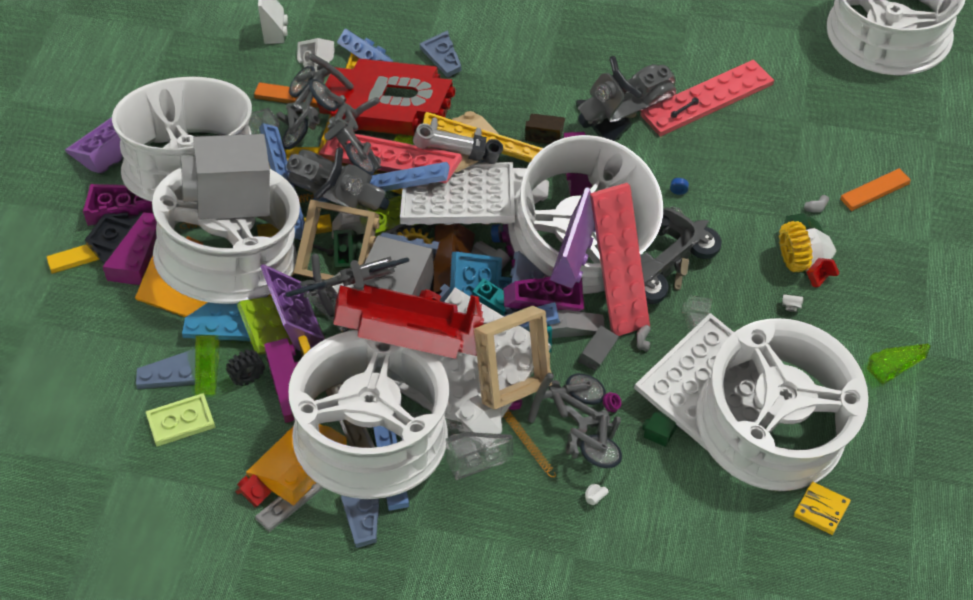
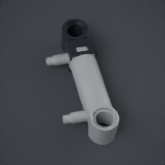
M432 118L431 125L420 124L413 137V143L418 148L433 147L469 155L468 159L481 162L483 159L488 164L496 163L503 151V145L499 140L490 139L486 142L487 137L481 136V128H476L473 138L437 130V118Z

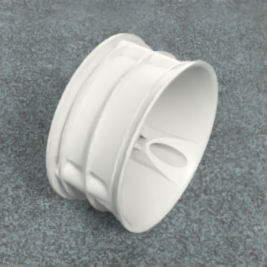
M835 0L827 19L828 37L834 48L844 58L866 70L888 75L920 73L935 67L949 54L954 38L953 28L957 15L965 4V0H919L935 12L915 11L903 4L887 0ZM860 4L868 13L867 18L856 12L850 5Z
M178 77L147 84L126 95L116 105L112 114L113 127L121 139L120 150L124 157L121 166V176L125 186L135 195L152 202L154 192L160 182L170 173L181 168L180 155H194V136L188 135V133H212L223 136L250 135L251 129L248 124L252 114V105L247 94L237 86L218 79ZM152 142H169L163 148L147 146Z
M579 135L563 138L549 144L532 159L523 176L521 188L514 197L515 223L508 224V231L514 251H520L545 274L543 278L551 276L559 252L547 244L536 230L554 233L563 242L571 215L581 197L572 196L566 198L559 203L555 210H535L533 189L544 180L558 174H587L590 183L593 185L590 189L591 193L595 192L596 189L600 191L628 183L631 188L640 255L651 245L662 222V195L652 171L633 151L606 138ZM592 232L591 237L594 238L591 248L586 250V254L589 255L594 263H586L585 266L581 265L580 269L583 272V294L605 291L596 232Z
M181 168L170 173L157 186L152 200L153 214L157 221V239L153 249V261L161 278L176 291L204 302L236 304L239 301L263 298L271 294L260 267L262 264L290 277L293 274L297 257L294 245V226L299 217L300 203L292 185L277 172L270 169V216L257 217L272 224L279 230L271 238L252 236L250 229L254 226L255 217L199 220L197 202H183ZM179 222L200 225L206 232L228 239L233 248H215L192 242L174 231V227Z
M780 318L760 320L735 331L719 349L714 360L712 373L704 382L697 399V427L710 455L732 476L747 484L767 490L791 491L810 486L812 481L817 483L826 477L837 465L845 446L855 437L863 425L868 409V390L864 375L857 361L830 334L801 321ZM752 359L760 375L755 384L754 395L761 412L755 423L749 421L738 422L731 413L725 399L724 374L726 369ZM782 361L791 363L805 370L813 377H815L824 387L814 384L812 379L802 370L793 366L784 365ZM813 412L835 413L837 436L820 447L808 450L783 449L775 446L774 439L770 435L771 431L780 423H800L806 420ZM768 416L772 421L765 429L760 424Z
M358 330L336 334L315 345L298 362L289 383V403L295 418L292 435L293 447L297 460L303 470L322 487L334 493L358 499L391 497L404 493L422 483L438 467L447 446L448 430L445 410L449 399V383L443 365L435 354L359 338ZM393 380L409 385L422 393L434 406L432 413L416 418L408 414L401 407L400 389ZM344 382L337 394L314 401L319 394L328 388ZM347 420L361 427L383 426L402 437V441L376 448L352 447L335 442L319 432V424Z

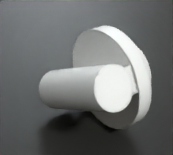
M783 295L782 306L786 307V311L797 312V309L802 308L803 297Z
M591 484L585 492V499L588 504L595 505L609 491L606 487Z

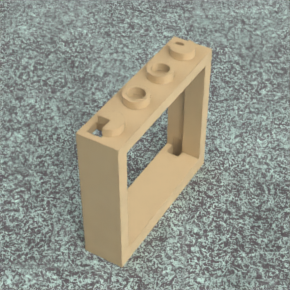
M310 199L294 274L313 278V271L307 269L321 209L368 218L358 261L359 265L365 263L376 240L375 232L380 226L379 215L371 211ZM321 273L322 280L330 279L334 276Z
M530 306L474 328L482 404L495 410L538 391L546 374L551 373L545 310ZM529 321L534 376L499 390L494 335Z

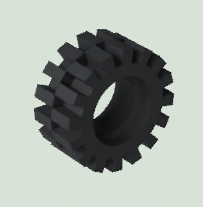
M245 350V353L241 351L238 356L235 354L233 356L234 359H229V363L226 364L228 375L235 385L239 384V386H243L244 383L249 385L250 381L252 383L255 382L254 379H259V374L263 375V370H265L263 361L254 350H250V352Z

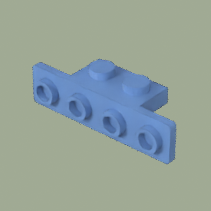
M344 29L337 41L339 45L360 59L393 62L390 56L385 54V49L380 46H373L374 42L368 38L364 40L348 29Z

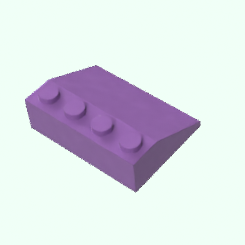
M112 117L65 149L66 153L90 171L97 173L107 171L110 165L121 161L123 157L120 150L121 139L113 127Z
M585 188L571 215L550 277L551 281L570 288L574 286L575 282L579 283L583 274L580 271L581 265L585 266L589 255L585 253L587 248L590 249L593 244L592 232H596L590 198L591 191L589 188Z
M262 264L260 266L283 326L294 348L300 351L298 337L303 335L307 337L311 348L325 340L308 297L304 298V293L291 297L285 296L287 292L302 288L300 285L301 281Z

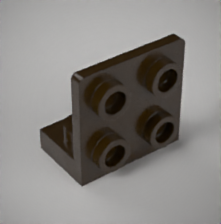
M532 113L529 121H526L525 141L551 144L562 138L565 118Z

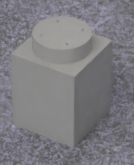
M264 134L193 137L194 155H180L183 202H197L198 219L270 216V168Z
M377 236L364 264L390 256L392 260L408 257L409 262L397 265L393 273L365 280L364 284L414 296H419L421 290H433L434 267L431 248ZM355 283L353 288L363 290V287L358 288Z

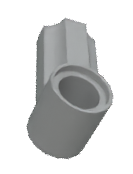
M482 241L476 242L473 246L472 254L501 257L502 269L510 261V257L505 251L501 249L495 250Z

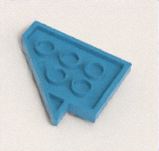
M452 252L450 294L454 288H457L471 296L473 295L472 291L483 278L504 291L503 288L512 283V278L501 277V257Z
M208 302L185 317L182 331L183 338L251 341L238 310V303L218 304Z

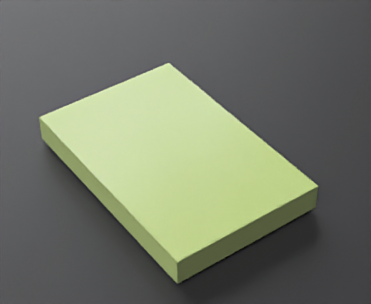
M204 393L146 411L156 447L215 428Z

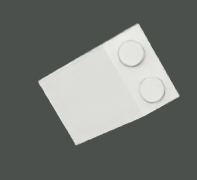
M258 0L264 44L284 43L285 36L288 35L287 26H285L288 25V16L284 15V8L277 0Z

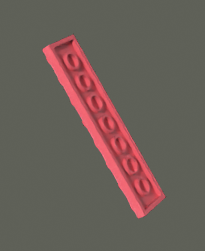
M753 59L641 110L640 116L661 137L772 86L774 79ZM695 97L699 99L697 105L693 104L680 112L676 118L671 117L672 111H677L692 102V99Z
M355 134L361 143L369 142L371 144V150L374 155L381 159V168L378 169L381 171L393 172L447 162L450 166L447 180L440 182L446 184L462 161V156L458 153L432 148L421 149L412 144ZM336 136L328 140L319 152V155L328 160L335 161L336 149L340 147L343 149L342 163L353 165ZM350 147L356 156L357 150L354 147ZM362 159L360 166L370 168L368 161Z
M628 183L590 193L611 332L618 336L640 330L645 325L650 326L631 188Z

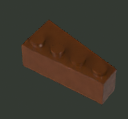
M459 223L435 225L434 241L439 242L434 260V292L439 295L442 292L440 288L444 284L450 287L452 252L472 253L475 233Z

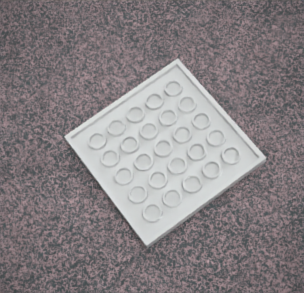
M513 162L475 163L457 173H453L446 184L435 182L402 188L400 224L451 225L453 223H463L469 225L472 223H515Z
M454 288L445 300V303L457 305L458 312L466 313L470 296ZM482 304L481 311H483L482 318H484V324L504 317ZM518 325L494 335L499 390L530 378L534 373L530 332ZM458 352L456 359L436 355L445 369L449 383V399L445 410V420L479 443L484 444L460 423L455 416V413L468 399L481 394L477 356ZM393 380L398 385L401 393L432 412L434 406L422 393L409 385ZM512 403L502 406L501 418Z
M711 313L634 386L636 391L662 413L675 421L676 425L706 450L707 448L701 439L697 427V399L704 382L712 373L714 360L719 349L727 338L734 333ZM752 359L726 369L724 374L725 399L731 413L738 422L749 421L755 423L761 412L754 395L755 384L760 375ZM766 416L760 426L766 428L772 419Z

